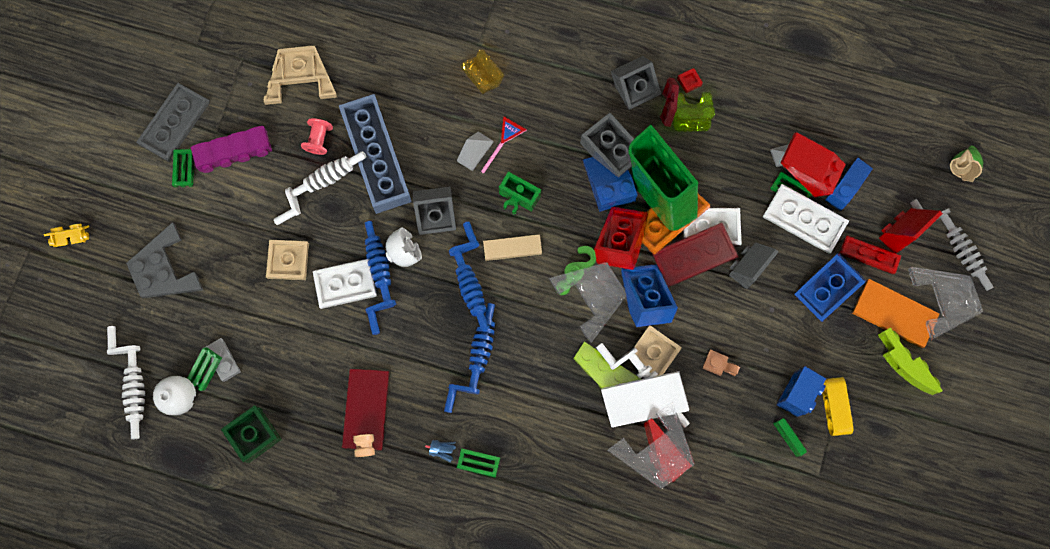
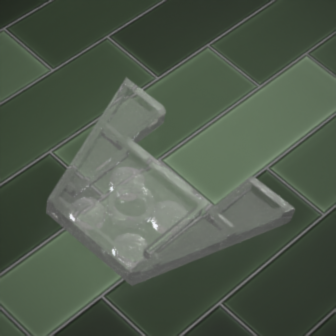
M607 262L548 278L558 294L575 285L594 314L591 319L579 326L589 343H592L626 297L624 288Z
M910 267L908 269L913 286L932 284L943 318L926 321V327L931 340L983 312L971 276Z
M673 402L656 414L668 431L649 446L635 454L623 438L607 450L659 489L664 488L694 465Z

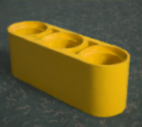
M843 377L826 379L824 382L826 387L822 394L829 433L831 436L852 434L853 422L845 379Z

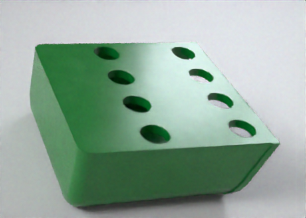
M650 125L629 146L634 184L666 228L671 231H677L697 219L698 181L654 127Z

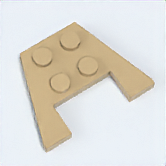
M315 46L278 49L272 69V77L267 86V94L264 96L265 105L282 103L281 85L318 82L320 99L337 97Z

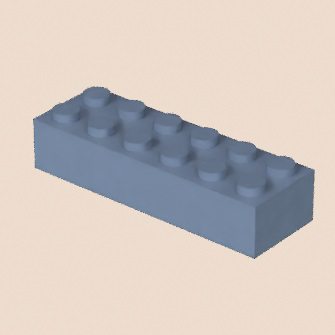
M375 94L339 105L355 155L362 151L366 155V158L358 162L375 213L377 214L412 202Z

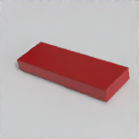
M850 236L845 237L840 251V255L891 274L896 273L901 255Z

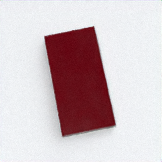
M723 223L666 246L655 255L652 253L668 288L738 258Z
M350 369L342 448L356 449L354 436L373 434L374 441L372 442V447L375 450L383 451L389 371Z

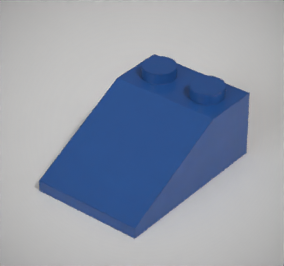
M595 158L583 159L599 212L611 209V207L635 202L637 192L628 170L618 178Z
M838 253L794 295L822 322L861 287L866 280Z
M658 266L634 267V270L622 268L621 273L629 312L635 326L672 323L678 307Z

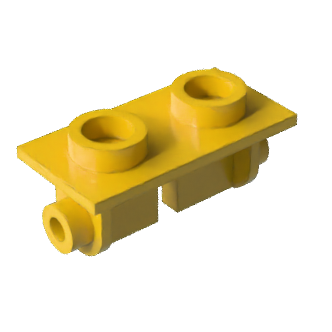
M73 224L69 225L70 229L65 230L62 227L51 228V232L44 234V236L50 235L48 243L53 247L68 245V237H70L71 244L86 242V240H89V233L85 232V229L89 228V225Z

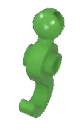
M581 246L578 248L577 252L579 254H588L590 260L588 262H573L566 266L564 271L565 279L556 283L555 286L558 294H568L570 284L579 282L583 277L584 270L594 266L596 256L595 251L591 247Z

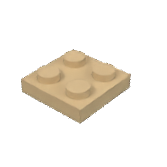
M269 240L266 278L306 280L308 241Z
M649 325L634 348L638 350L635 354L645 366L650 365L652 367L649 372L656 371L658 373L657 376L665 373L682 347Z

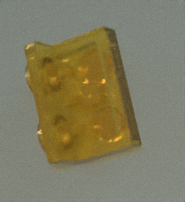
M483 49L478 51L476 57L463 62L461 65V69L482 94L499 87L504 77V74Z

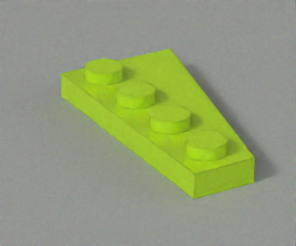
M586 342L583 343L574 357V360L592 377L601 389L641 380V378H638V376L621 365L612 370L600 352Z

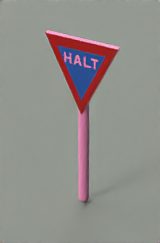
M503 116L501 142L481 172L485 173L504 143L527 131V129Z

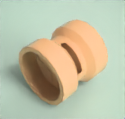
M373 434L353 437L357 447L354 451L355 457L375 455V449L372 447V442L374 441Z

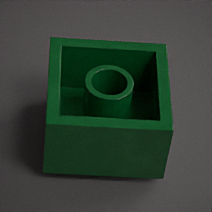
M255 405L221 429L244 463L252 462L282 440L262 409Z

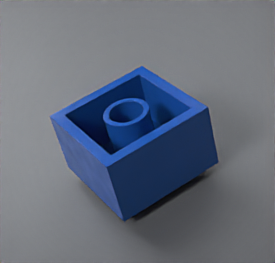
M805 366L793 373L776 405L796 417L805 415L808 412L811 413L816 406L814 401L817 395L820 396L826 387L824 385L826 378Z

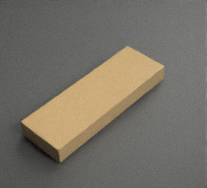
M540 235L483 241L485 261L542 254Z

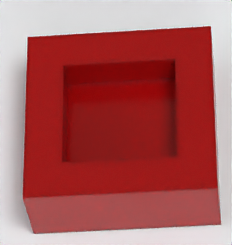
M694 68L677 77L685 93L699 88L703 84Z

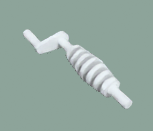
M362 151L351 158L345 156L341 160L337 159L334 162H329L327 165L324 164L321 166V169L318 168L315 170V173H311L309 177L303 179L302 185L295 189L290 187L285 189L292 209L274 218L275 224L279 225L295 215L301 214L297 200L298 195L305 191L314 192L315 189H322V186L327 187L329 184H334L336 180L338 181L342 176H345L347 171H352L354 164L365 159V153Z
M109 326L107 327V354L128 353V367L124 369V374L129 376L123 377V382L127 384H124L122 390H126L122 393V398H130L123 400L124 406H130L124 408L125 413L130 414L125 417L126 421H129L131 425V439H139V422L143 420V415L139 413L144 412V407L138 405L145 403V399L138 398L145 396V391L140 390L144 389V384L137 383L143 381V377L137 375L142 373L141 368L137 367L136 352L140 351V346L132 345L116 348V327Z
M603 343L596 347L612 370L627 359H630L638 369V378L644 377L645 379L658 375L656 371L649 372L652 367L650 365L645 366L635 354L638 351L636 348L631 349L616 361ZM682 413L672 414L683 428L690 424Z

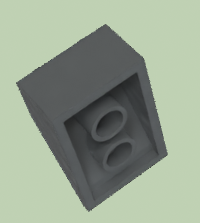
M611 113L607 114L581 135V145L593 158L618 178L631 168L629 146L634 138Z

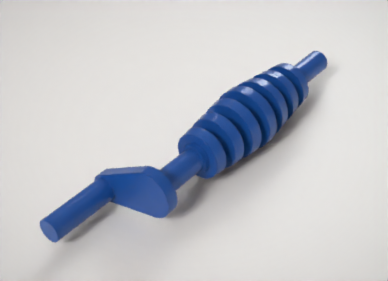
M372 221L365 222L368 238L365 239V245H367L366 252L368 253L366 256L369 259L367 264L371 266L369 269L370 273L374 274L372 278L374 281H377L375 286L381 289L384 301L365 309L368 314L372 335H377L380 331L375 312L395 306L396 301L391 300L388 286L391 285V279H388L390 272L388 271L389 264H387L389 261L385 257L386 252L382 250L384 247L380 243V237L375 236Z
M465 222L463 226L469 243L452 247L449 250V254L455 257L458 265L456 275H458L460 293L465 303H467L471 315L477 317L481 330L484 331L489 329L484 316L486 306L484 305V298H482V288L478 284L479 281L475 277L474 272L471 271V266L465 264L462 253L479 247V242L475 237L470 222Z
M488 303L485 313L489 329L482 331L481 327H477L476 332L480 334L474 335L473 339L477 341H472L471 344L472 347L477 349H471L470 354L476 357H470V362L474 363V365H469V370L472 372L469 387L449 384L444 412L452 413L456 391L479 394L480 392L479 389H476L479 375L485 371V368L481 366L488 363L483 358L490 357V353L485 350L492 351L493 348L492 345L487 343H493L494 340L490 337L494 335V330L490 328H495V323L492 321L494 304Z

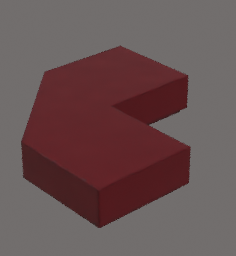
M670 77L667 79L662 93L666 102L660 115L662 123L668 127L671 126L677 111L679 85L675 78Z

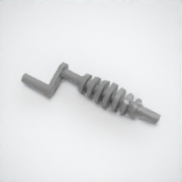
M917 199L910 203L914 209H923ZM949 208L942 211L943 214L938 219L941 218L948 229L947 237H953L950 244L957 243V246L953 248L954 252L962 251L956 257L959 259L965 256L966 259L961 261L963 265L970 264V266L966 267L967 271L974 270L971 273L972 277H978L986 291L994 288L985 274L987 267L981 268L980 266L984 263L983 259L976 260V258L981 256L980 252L972 254L973 251L978 249L976 245L969 248L968 245L973 243L971 239L964 241L968 235L966 233L960 235L963 229L955 227L948 216L951 212Z

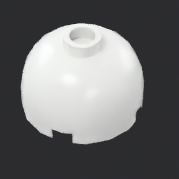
M405 228L394 231L386 242V257L390 262H394L401 267L411 266L422 259L417 242L413 244L410 240L413 236Z
M170 376L162 379L156 385L153 392L155 406L160 412L167 415H181L188 412L194 404L192 402L194 396H196L194 385L189 379L181 376Z

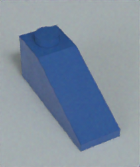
M857 158L838 182L833 194L828 195L825 201L841 211L859 190L873 168Z

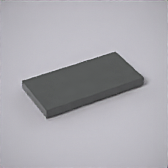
M177 83L136 143L169 162L173 157L174 150H178L210 101Z

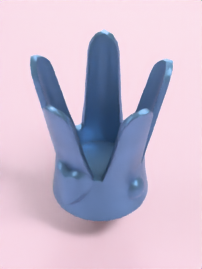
M432 440L431 446L426 445L425 447L430 448L429 455L433 457L438 456L451 463L453 458L445 453H452L456 446L447 444H455L456 442Z

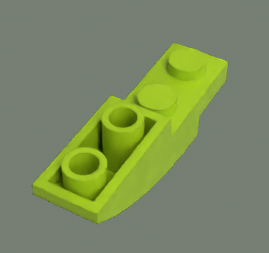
M889 328L878 334L888 349V352L883 354V357L901 377L928 394L934 395L943 391L939 380L930 373L928 364L921 360L920 357L912 360L910 351L903 347L899 341L900 337L895 331Z

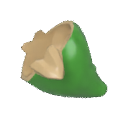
M969 146L968 149L955 155L950 163L952 173L962 178L963 181L973 182L982 173L983 159L980 152L974 146Z

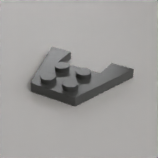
M173 222L126 263L142 298L203 290L195 272L180 279L176 277L164 249L182 241Z

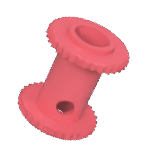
M308 119L307 124L312 128L308 142H303L301 147L307 152L324 155L327 153V150L322 147L326 131L333 130V126L321 119Z

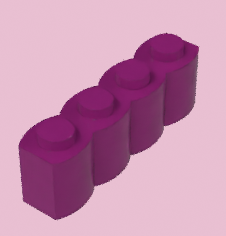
M258 126L227 137H220L209 142L196 144L191 147L196 168L200 172L209 173L219 166L225 168L231 166L236 161H249L253 156H266L272 151L267 130L264 126Z

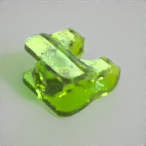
M702 92L701 100L698 104L688 103L684 98V94L678 93L677 111L674 116L675 130L679 132L708 131L711 128V119L715 115L711 93Z

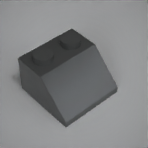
M644 56L611 71L615 87L629 110L661 95L653 63Z
M451 187L413 191V204L419 235L456 230Z
M757 242L752 247L748 245L741 253L744 256L741 261L736 259L730 267L732 272L729 276L748 289L779 251Z

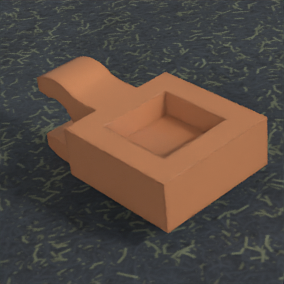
M710 350L702 369L719 376L722 375L723 371L736 376L740 367L727 363V356Z

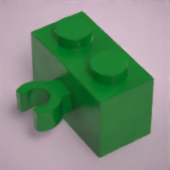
M508 172L499 186V194L509 199L504 203V210L509 205L514 206L512 214H516L518 205L532 212L541 197V189Z

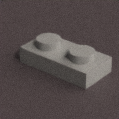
M222 338L206 346L222 357L216 369L221 381L225 382L241 372Z

